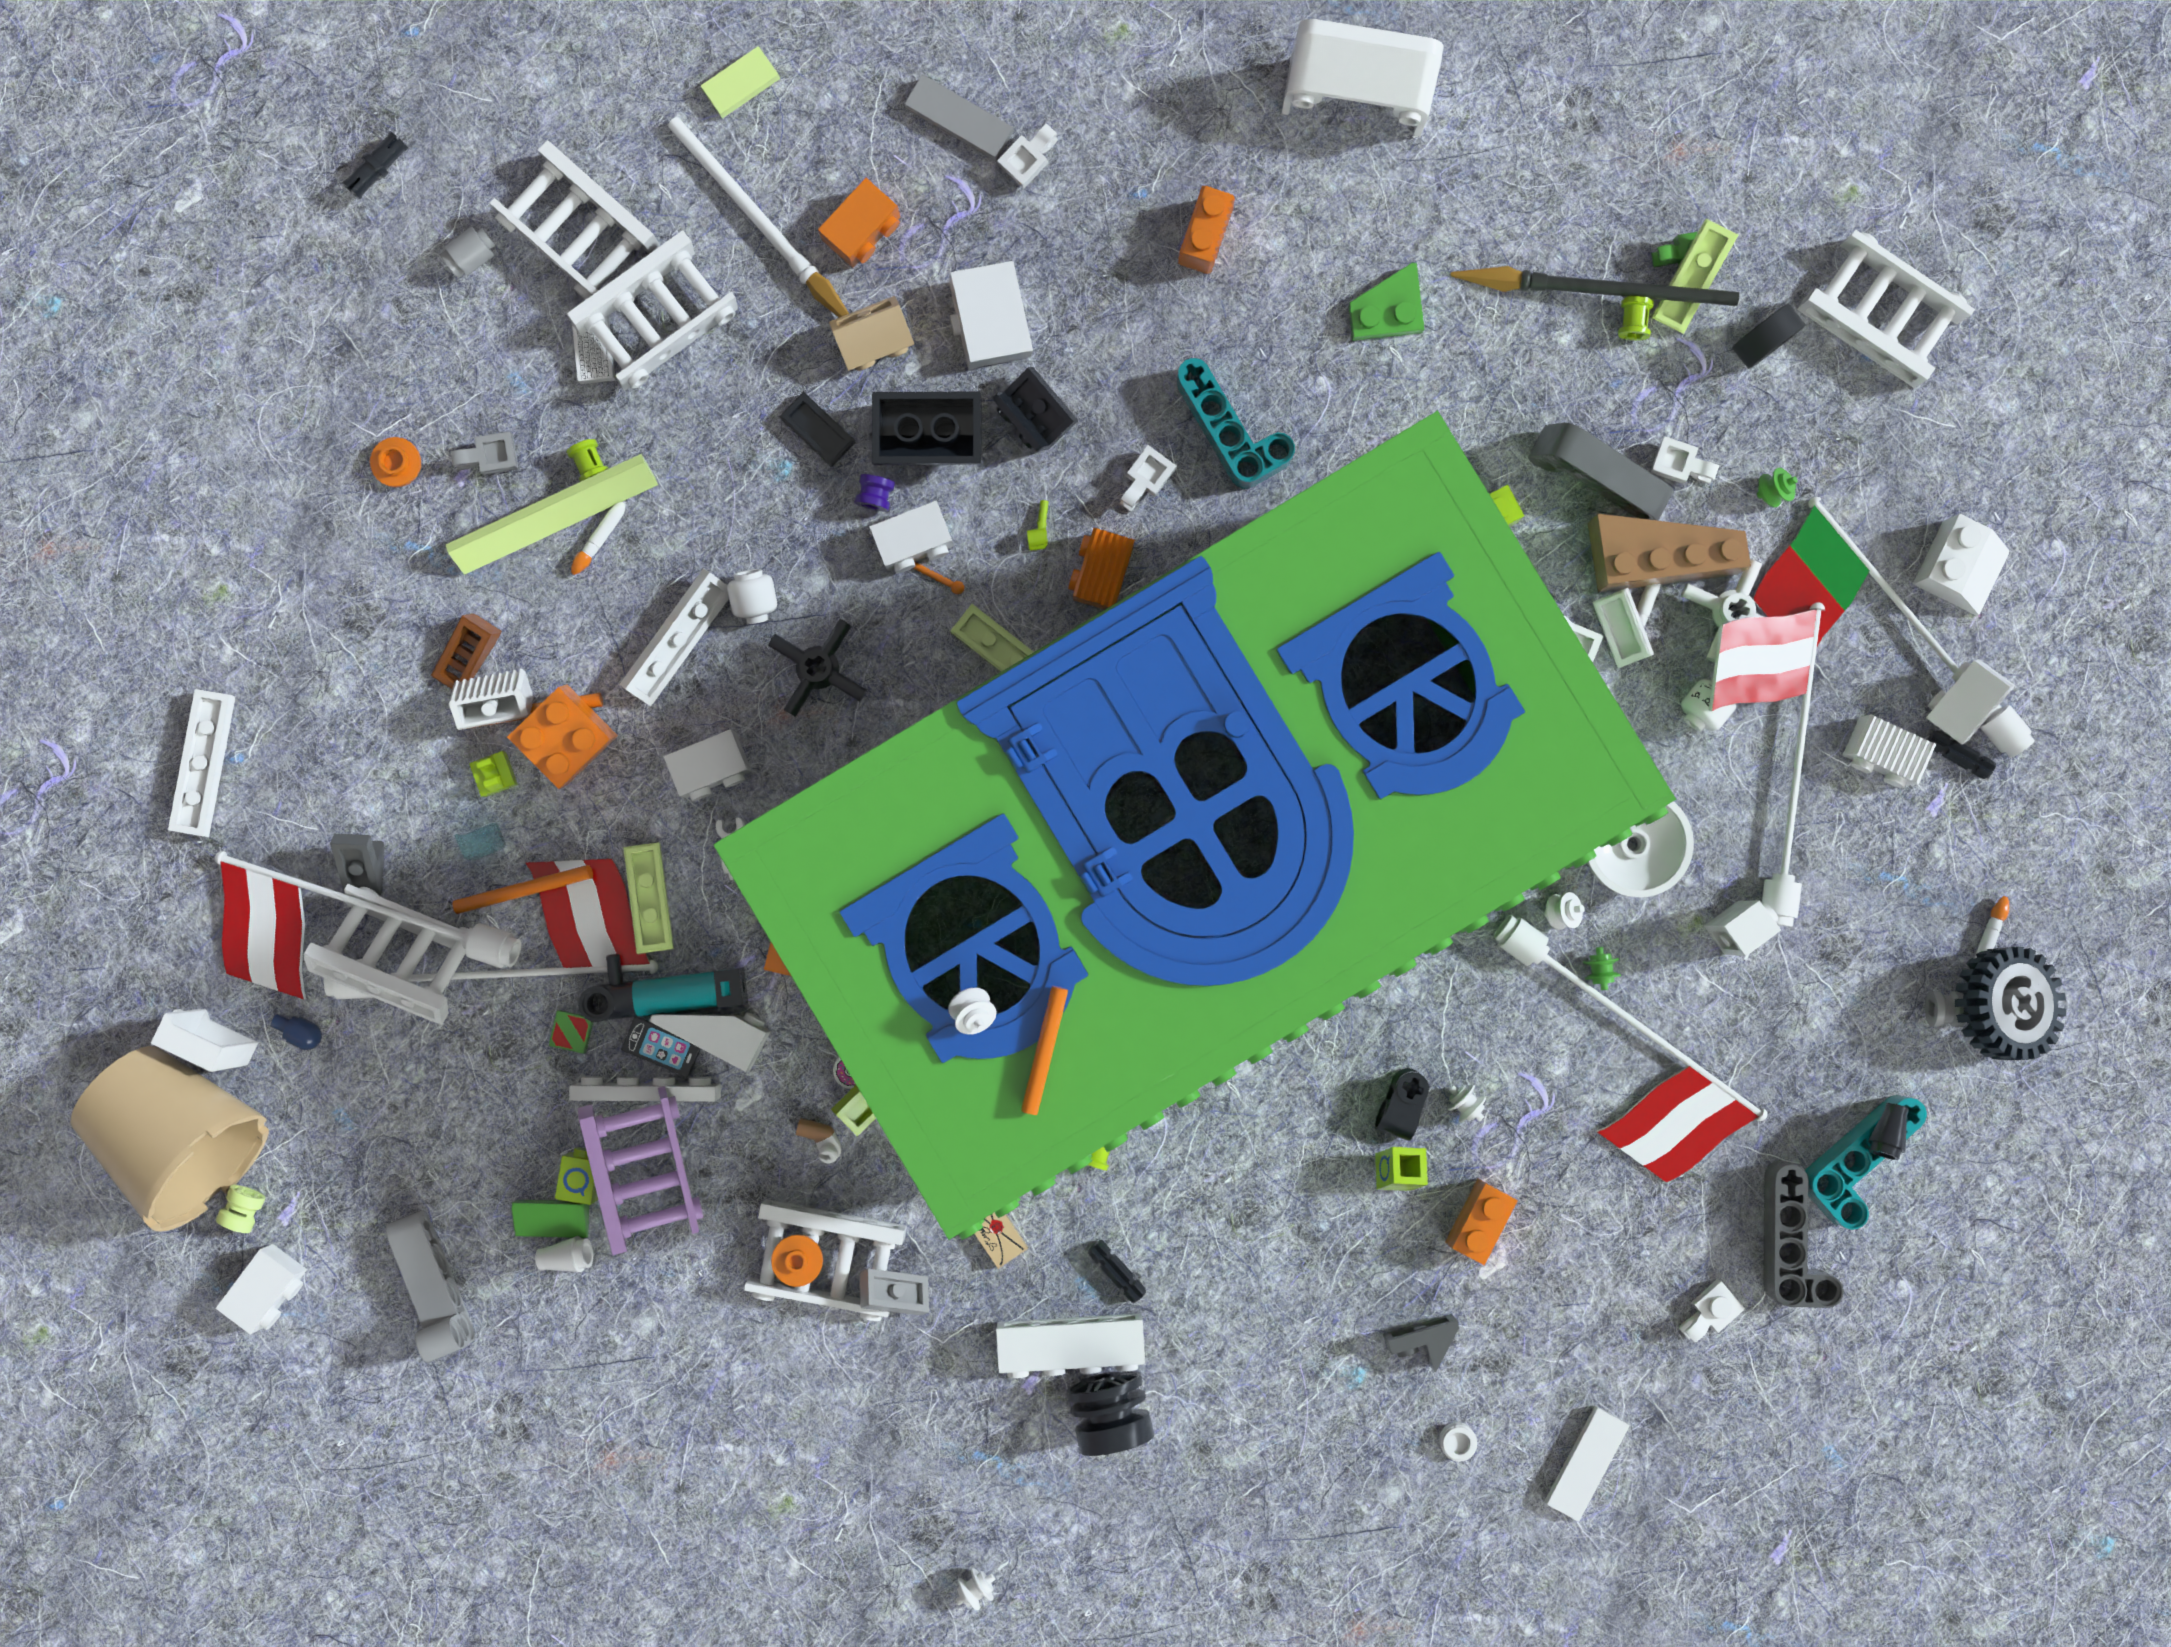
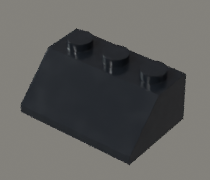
M980 391L872 392V465H981L982 397Z

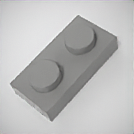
M865 1269L860 1272L861 1308L919 1316L929 1313L928 1276Z

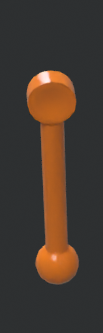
M915 562L916 566L913 569L950 587L954 594L958 595L964 592L965 585L961 581L954 582Z

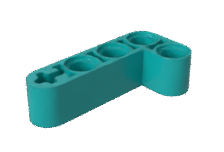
M1199 358L1187 359L1180 365L1177 374L1178 390L1231 481L1237 487L1242 489L1252 488L1289 466L1295 453V444L1289 435L1277 432L1254 444L1208 365ZM1189 372L1193 376L1200 375L1198 385L1202 393L1198 397L1199 388L1193 380L1186 381ZM1212 401L1219 405L1221 412L1217 415L1209 416L1203 412L1201 406L1205 402ZM1224 432H1232L1237 436L1238 443L1232 447L1225 446L1220 441L1219 436ZM1275 444L1281 445L1286 449L1287 456L1281 460L1275 459L1269 454L1268 448ZM1249 462L1255 467L1256 474L1252 477H1244L1238 472L1237 466L1240 463Z
M1901 1095L1890 1096L1805 1170L1808 1177V1196L1831 1222L1851 1230L1859 1229L1866 1224L1869 1218V1209L1852 1187L1885 1159L1869 1152L1871 1144L1868 1140L1885 1110L1886 1103L1906 1106L1909 1109L1906 1129L1907 1140L1922 1127L1927 1118L1926 1108L1918 1099ZM1853 1151L1856 1158L1855 1163L1847 1169L1844 1159L1847 1153ZM1827 1175L1828 1187L1824 1191L1819 1192L1817 1181L1821 1176ZM1850 1202L1852 1213L1847 1219L1843 1220L1841 1209L1846 1203Z

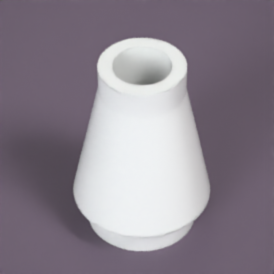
M575 1236L549 1247L537 1249L535 1255L536 1265L539 1270L582 1272L585 1268L591 1267L593 1263L591 1242L587 1238L581 1239V1237Z

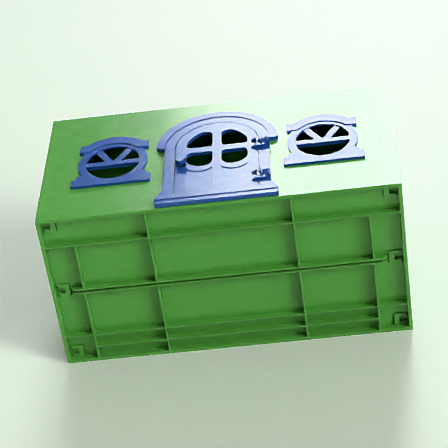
M1437 410L713 845L946 1237L950 1240L959 1235L961 1240H964L983 1228L984 1218L994 1212L1000 1218L1020 1205L1018 1202L1021 1200L1020 1197L1031 1191L1036 1196L1052 1187L1056 1183L1055 1175L1065 1169H1068L1070 1174H1073L1092 1162L1091 1154L1102 1147L1105 1148L1106 1152L1117 1148L1128 1140L1126 1132L1138 1125L1143 1130L1155 1125L1164 1118L1162 1112L1164 1109L1174 1103L1179 1108H1182L1201 1096L1198 1089L1211 1081L1215 1086L1226 1082L1237 1074L1234 1067L1248 1060V1062L1250 1061L1251 1064H1254L1264 1059L1273 1052L1270 1047L1273 1043L1282 1038L1288 1043L1309 1031L1306 1024L1318 1017L1325 1021L1345 1009L1342 1002L1349 997L1358 996L1361 999L1381 987L1378 980L1387 974L1398 977L1417 965L1414 959L1422 953L1434 955L1453 943L1450 936L1457 932L1463 933L1466 931L1468 934L1489 922L1486 916L1493 910L1497 912L1501 909L1505 912L1525 900L1522 893L1526 890H1534L1536 888L1541 890L1561 878L1558 873L1559 870L1564 867L1568 869L1572 866L1578 868L1597 856L1594 851L1597 847L1603 848L1607 845L1612 847L1624 841L1633 834L1630 827L1634 825L1637 827L1643 823L1648 825L1669 813L1665 806L1677 799ZM1411 614L1426 618L1446 651L1351 709H1348L1342 691L1341 671L1345 653L1357 633L1376 619L1388 615ZM1455 666L1475 700L1473 703H1469L1430 680ZM1413 692L1466 721L1464 729L1454 740L1431 752L1416 753L1414 751ZM1396 701L1397 748L1392 750L1370 738L1360 728L1359 724ZM1199 732H1215L1223 734L1233 741L1245 760L1246 774L1241 780L1205 801H1198L1192 796L1175 767V752L1181 741L1186 737ZM1129 772H1145L1155 777L1175 809V817L1171 822L1138 842L1128 844L1118 838L1108 822L1105 814V801L1112 785L1121 776ZM1263 796L1271 803L1276 817L1278 830L1276 851L1271 866L1264 874L1256 878H1245L1238 872L1216 836L1213 824L1216 819L1252 797ZM1183 839H1191L1196 843L1218 879L1222 890L1221 895L1213 905L1203 909H1193L1172 903L1161 897L1145 883L1141 874L1142 865ZM978 876L1004 886L1023 903L1022 907L914 972H911L905 952L906 925L915 903L930 887L951 877ZM1028 922H1033L1039 938V964L1034 966L994 943ZM977 954L1030 983V989L1019 1002L1011 1008L996 1014L993 1023L987 1029L976 1034H963L958 1031L955 1020L950 1016L949 1011L934 1002L923 991L925 984L959 964L960 992L968 988H977ZM1058 986L1068 989V994L1038 1115L1022 1112L1021 1108L1051 987Z

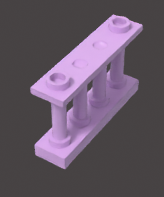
M665 1086L658 1088L661 1104L605 1118L602 1115L595 1116L592 1105L577 1108L579 1123L612 1255L627 1252L625 1239L632 1237L631 1233L689 1218L691 1231L694 1234L699 1232L697 1219L704 1218L699 1196L691 1198L673 1119L680 1118L675 1096L667 1097ZM665 1118L669 1134L668 1138L611 1152V1149L603 1150L600 1138L606 1137V1132ZM673 1151L677 1171L620 1186L619 1182L611 1183L609 1171L615 1170V1166ZM681 1185L685 1204L629 1219L627 1215L619 1216L617 1205L623 1204V1200Z

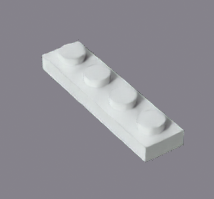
M703 568L619 685L649 706H652L728 601L727 585Z
M198 689L194 690L168 827L169 831L209 837L236 696Z
M585 1076L581 1077V1083L570 1085L569 1100L661 1101L658 1088L665 1086L667 1097L675 1096L676 1101L715 1102L721 1098V1084H711L710 1077L689 1078V1084L675 1083V1077H654L653 1083H639V1077H617V1083H603V1077Z

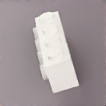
M1142 1313L997 1323L999 1373H1007L1009 1378L1029 1376V1371H1043V1374L1046 1376H1057L1065 1374V1369L1080 1368V1373L1091 1374L1101 1372V1367L1116 1366L1117 1371H1133L1138 1369V1365L1145 1364Z

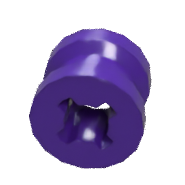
M861 474L859 478L861 490L855 496L854 503L867 509L888 512L890 508L888 497L889 493L894 491L895 482L880 476Z

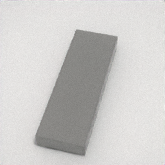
M923 74L904 104L905 109L994 161H997L1014 132V127Z

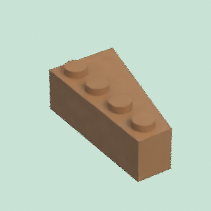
M1597 514L1587 523L1598 593L1626 588H1639L1653 584L1663 585L1734 576L1751 567L1746 531Z

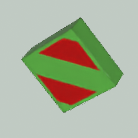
M557 1010L548 1046L585 1054L594 1022L585 1019L583 1015Z

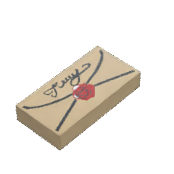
M994 1212L984 1218L983 1228L975 1233L998 1269L1028 1249L1027 1244L1007 1214L998 1218Z

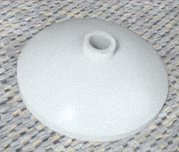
M1674 801L1665 806L1669 813L1648 825L1643 823L1637 827L1635 825L1630 827L1633 834L1624 841L1612 847L1607 845L1603 848L1599 846L1594 849L1597 856L1587 863L1592 873L1604 886L1613 892L1628 897H1650L1670 889L1683 877L1692 859L1694 839L1689 820ZM1631 837L1635 838L1638 843L1634 851L1627 847V841Z

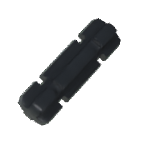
M1940 730L1933 731L1927 739L1929 742L1936 744L1934 752H1942L1944 758L1965 770L1970 769L1972 774L1981 779L1989 778L1996 768V763L1986 756L1979 757V752L1965 744H1960L1955 739L1950 740V736Z
M1103 1240L1094 1243L1088 1250L1089 1256L1096 1264H1101L1100 1267L1119 1289L1123 1288V1294L1131 1303L1139 1301L1145 1295L1146 1288L1138 1279H1133V1273L1115 1253L1113 1255L1110 1253L1111 1249Z

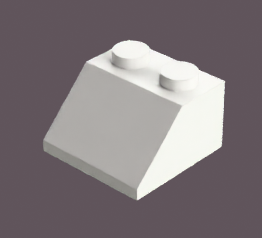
M1962 514L1955 515L1942 522L1913 585L1977 616L1980 614L2010 551L1992 529Z

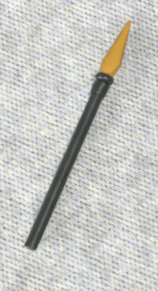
M1510 266L1454 271L1450 273L1451 277L1502 292L1515 289L1527 291L1530 288L1531 291L1556 290L1625 297L1640 296L1650 299L1737 306L1739 301V292L1551 276L1539 272L1531 274L1529 270L1519 271Z

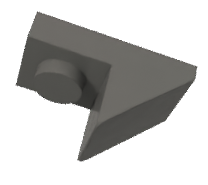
M334 834L330 845L343 891L346 885L350 884L357 888H370L381 896L383 888L384 842L372 841L370 835Z
M1452 1314L1384 1333L1383 1337L1388 1351L1391 1355L1397 1354L1398 1357L1413 1355L1419 1352L1418 1347L1424 1346L1429 1366L1436 1372L1460 1327L1458 1320Z

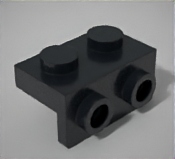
M1028 367L1005 391L997 392L992 397L993 401L998 405L996 410L1005 421L1013 423L1020 432L1019 437L1029 449H1035L1037 452L1050 449L1078 422V419L1034 367Z

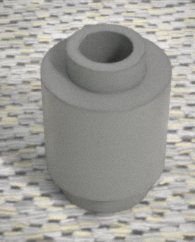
M470 226L445 245L446 250L440 256L456 277L460 278L464 274L469 276L495 256L491 248L496 244L482 227L476 231Z

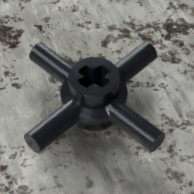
M839 619L822 647L814 646L804 651L774 634L768 646L796 663V673L801 681L783 709L784 711L796 717L813 689H824L830 685H833L859 702L863 699L867 689L839 673V662L834 655L852 626ZM821 660H825L822 663L826 668L823 674L816 672L814 676H811L814 672L810 668L811 663L819 664Z

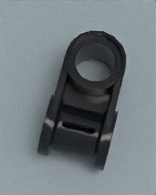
M1403 1068L1394 1074L1386 1097L1379 1108L1375 1129L1407 1141L1412 1140L1429 1093V1084L1423 1075L1412 1068ZM1413 1079L1418 1085L1417 1089H1410L1407 1093L1403 1088L1404 1082L1410 1083Z

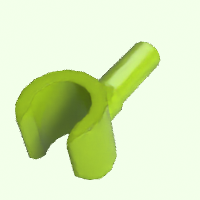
M1040 500L1037 520L1038 529L1027 530L1028 545L1031 551L1044 549L1048 545L1046 519L1049 501Z

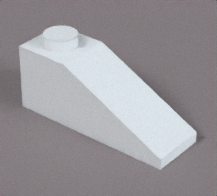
M746 1012L744 1017L736 1014L664 1013L654 1014L650 1019L651 1023L745 1072L751 1070L771 1032L763 1027L765 1024L764 1020Z

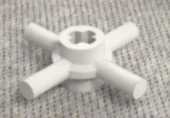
M1750 560L1751 567L1743 571L1735 590H1728L1716 596L1687 583L1681 596L1711 609L1713 620L1718 627L1726 622L1741 618L1764 617L1756 613L1755 603L1749 596L1762 564L1755 560ZM1731 605L1737 607L1734 612H1738L1739 616L1736 618L1731 616L1733 611L1728 609ZM1719 628L1706 656V659L1715 662Z

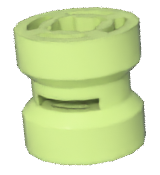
M231 1185L226 1194L227 1204L219 1210L216 1222L229 1230L250 1233L255 1224L254 1214L262 1208L265 1196L245 1186Z

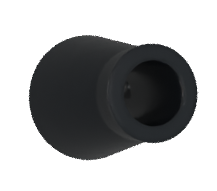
M1886 1103L1885 1110L1868 1140L1871 1144L1869 1152L1886 1159H1900L1901 1153L1906 1152L1908 1108L1894 1103Z

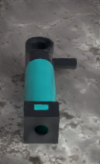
M610 954L606 956L609 984L587 988L579 998L578 1007L585 1019L591 1022H601L654 1014L744 1005L748 1003L745 969L741 967L623 982L621 957L619 954ZM597 993L607 998L608 1007L604 1013L597 1011L593 1006V998Z

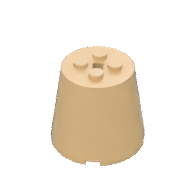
M156 1046L136 1049L108 1066L85 1089L71 1114L72 1128L142 1220L152 1230L159 1232L178 1228L208 1210L205 1203L220 1190L227 1194L229 1187L236 1185L253 1165L262 1151L269 1134V1129L264 1125L267 1119L261 1113Z

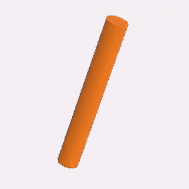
M1051 987L1021 1111L1027 1114L1038 1115L1068 994V989L1062 987Z

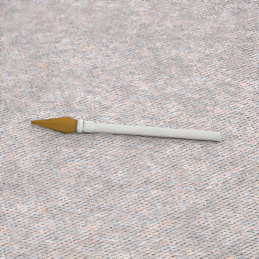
M673 118L669 122L668 127L787 260L800 281L808 286L814 299L839 318L849 314L830 281L820 275L818 269L812 266L802 254L797 252L680 118Z

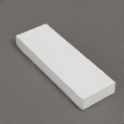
M1595 1405L1544 1502L1579 1522L1630 1425Z

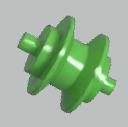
M1776 468L1772 476L1769 474L1760 476L1757 497L1759 499L1762 498L1769 506L1776 508L1781 504L1782 499L1790 502L1795 498V483L1798 480L1783 468Z
M1596 947V954L1589 955L1590 960L1583 961V964L1591 966V974L1586 976L1585 980H1592L1593 984H1600L1601 991L1608 990V983L1615 982L1614 977L1621 976L1620 973L1613 971V963L1618 961L1619 958H1612L1611 953H1604L1603 947Z

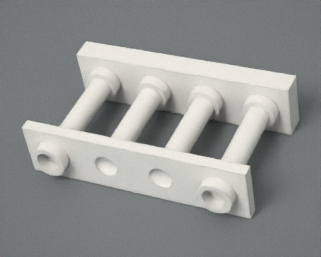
M547 140L538 149L546 161L542 165L544 170L508 209L495 198H493L490 204L498 212L494 218L507 231L512 233L516 229L577 283L573 289L586 300L599 291L598 288L634 249L638 251L642 247L650 254L660 244L650 230ZM562 177L571 184L569 188L570 193L545 221L532 232L519 218L555 179L559 181ZM589 200L598 208L595 211L597 216L559 256L545 242L581 202L586 204ZM616 224L624 231L621 235L623 240L592 274L585 279L571 265L607 226L612 227Z
M683 230L567 313L572 326L580 336L587 331L589 333L593 332L621 367L622 371L615 376L623 391L630 387L637 388L644 384L649 378V373L715 325L722 326L728 323L735 316V311L738 309L736 297L732 292L720 299L692 264V256L695 254L692 241ZM673 269L681 271L709 307L694 319L688 316L662 282L663 277ZM644 290L651 291L680 327L679 330L665 340L661 339L633 303L634 297ZM616 310L624 313L651 348L650 351L636 361H633L604 324L606 321L605 317H608Z
M1855 230L1840 245L1850 254L1825 291L1815 288L1803 299L1797 310L1913 388H1916L1927 381L1935 370V367L1927 363L1926 357L1950 321L1958 325L1970 317L1975 309L1969 306L1966 299L1960 294L1948 292L1878 245V241L1872 235ZM1863 261L1878 271L1879 275L1856 309L1850 311L1838 303L1837 297ZM1892 281L1909 292V294L1884 330H1878L1868 323L1867 317ZM1922 301L1939 313L1915 349L1908 350L1898 343L1897 336Z
M347 884L344 889L346 895L462 933H466L468 930L465 927L458 929L379 897L375 891L367 887L357 888ZM347 903V906L351 907V910L329 945L321 947L310 943L304 952L307 971L440 1025L443 1024L449 1014L447 997H444L443 992L466 954L462 946L463 940ZM365 914L385 921L362 959L355 961L343 956V949ZM399 927L417 934V938L396 973L387 974L375 967ZM431 941L451 948L430 986L422 988L409 981Z
M768 1199L761 1203L758 1218L767 1220L766 1225L770 1226L760 1279L751 1277L746 1282L744 1291L753 1292V1297L760 1300L773 1301L776 1296L860 1312V1318L871 1321H880L881 1316L888 1318L890 1312L861 1308L860 1298L845 1295L855 1242H859V1238L874 1240L873 1245L876 1246L872 1269L887 1271L890 1249H894L895 1244L902 1245L905 1239L906 1225ZM789 1224L802 1226V1232L805 1233V1236L810 1237L817 1244L819 1236H822L824 1231L838 1233V1239L841 1241L831 1292L810 1289V1283L801 1287H793L784 1283L774 1282L775 1274L771 1264L772 1254L777 1244L782 1240L784 1229H787Z

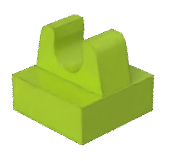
M500 751L469 763L481 797H488L518 785L505 751Z

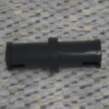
M390 131L388 136L371 154L367 152L362 157L363 162L342 184L360 200L364 193L380 177L384 179L389 174L387 169L408 147Z

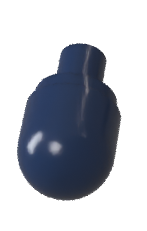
M276 1014L270 1024V1027L283 1033L282 1039L286 1040V1043L301 1050L314 1049L322 1039V1032L319 1026L303 1017L293 1016L291 1019H287Z

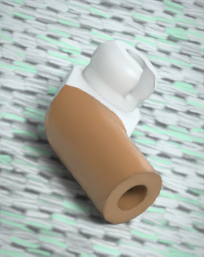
M800 1118L796 1135L815 1141L820 1152L818 1157L822 1162L827 1164L835 1162L841 1154V1143L834 1129L827 1124Z

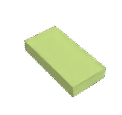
M757 46L703 83L701 88L723 119L780 80V77L760 47Z

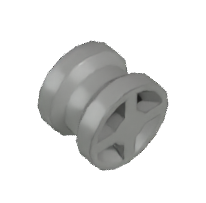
M1930 991L1925 1000V1016L1929 1026L1940 1027L1943 1023H1949L1952 1027H1962L1965 1023H1958L1956 1015L1964 1013V1007H1955V999H1963L1964 994L1951 991L1948 995H1943L1940 991Z

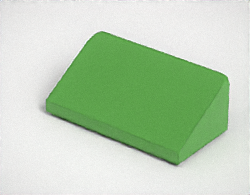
M517 1199L512 1202L515 1236L566 1238L579 1236L581 1238H588V1204L563 1200Z

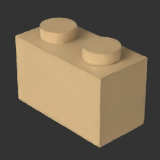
M895 296L829 322L848 371L854 368L857 371L867 369L875 364V360L887 355L891 358L900 356L908 351L909 346L914 345L904 315Z

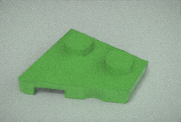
M1417 262L1404 267L1349 303L1352 341L1423 333L1424 321Z

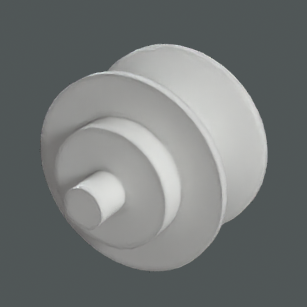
M1568 892L1563 894V896L1554 894L1548 898L1544 914L1550 925L1556 930H1562L1566 926L1576 928L1581 923L1584 906L1581 905L1580 900L1574 893Z
M968 988L959 992L953 997L948 1007L950 1016L955 1020L956 1028L963 1034H976L987 1029L996 1017V1008L990 1002L988 993L981 988Z
M1473 1084L1468 1087L1463 1085L1459 1089L1453 1085L1449 1089L1452 1095L1449 1098L1451 1103L1447 1109L1448 1111L1458 1109L1461 1113L1458 1119L1459 1122H1463L1466 1119L1471 1121L1474 1118L1481 1121L1484 1118L1481 1112L1485 1107L1483 1103L1486 1097L1476 1098L1472 1094L1475 1087Z
M972 1568V1578L965 1581L962 1578H958L959 1587L957 1591L960 1596L956 1598V1602L958 1605L964 1602L967 1607L972 1606L978 1611L980 1609V1599L985 1597L989 1601L993 1600L992 1591L994 1589L991 1582L995 1580V1577L992 1573L986 1576L983 1571L979 1573L975 1568Z

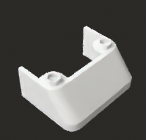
M1319 19L1303 20L1299 23L1293 46L1281 114H1289L1291 103L1299 108H1312L1314 104L1322 101L1323 96L1393 108V115L1399 119L1401 124L1415 126L1413 136L1420 137L1429 117L1444 46L1440 41L1428 37Z

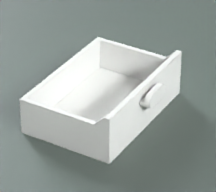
M1009 261L950 272L949 285L956 313L950 315L953 335H961L968 371L982 366L1030 358L1033 348L1014 262Z
M175 1009L173 1012L165 1013L151 1041V1044L210 1072L248 1065L259 1043L210 1020L206 1009L187 1011Z

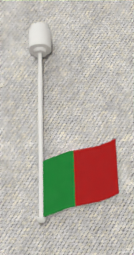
M1811 498L1808 506L1809 508L1812 507L1795 539L1765 573L1755 591L1753 601L1766 617H1784L1809 611L1812 604L1816 602L1822 603L1825 611H1821L1817 640L1818 646L1824 635L1851 605L1866 576L1870 573L1944 663L1955 673L1959 667L1820 504L1821 498ZM1999 704L1980 726V729L2000 753L2005 752L2010 758L2023 752L2035 741L2030 735L2031 729L2010 704L2001 707Z

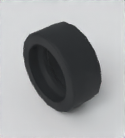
M1787 303L1733 345L1732 349L1746 367L1751 369L1804 328L1805 323L1792 306Z

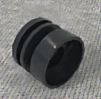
M1136 1371L1102 1373L1089 1377L1067 1389L1068 1401L1076 1403L1071 1407V1415L1089 1418L1075 1428L1080 1454L1084 1456H1100L1136 1448L1154 1438L1149 1411L1146 1409H1132V1407L1140 1404L1146 1398L1145 1391L1137 1389L1143 1383L1141 1373Z

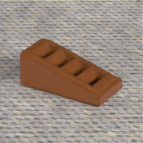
M474 613L462 615L431 676L450 689H453L456 680L462 682L463 679L469 681L470 678H474L495 646L502 631ZM471 631H473V632H475L476 634H478L479 636H481V639H480L479 637L475 636L474 634H472ZM464 641L475 647L474 652L462 645ZM459 654L460 656L468 660V664L466 665L460 660L456 659L455 655ZM450 665L461 672V677L459 678L446 670L447 667Z

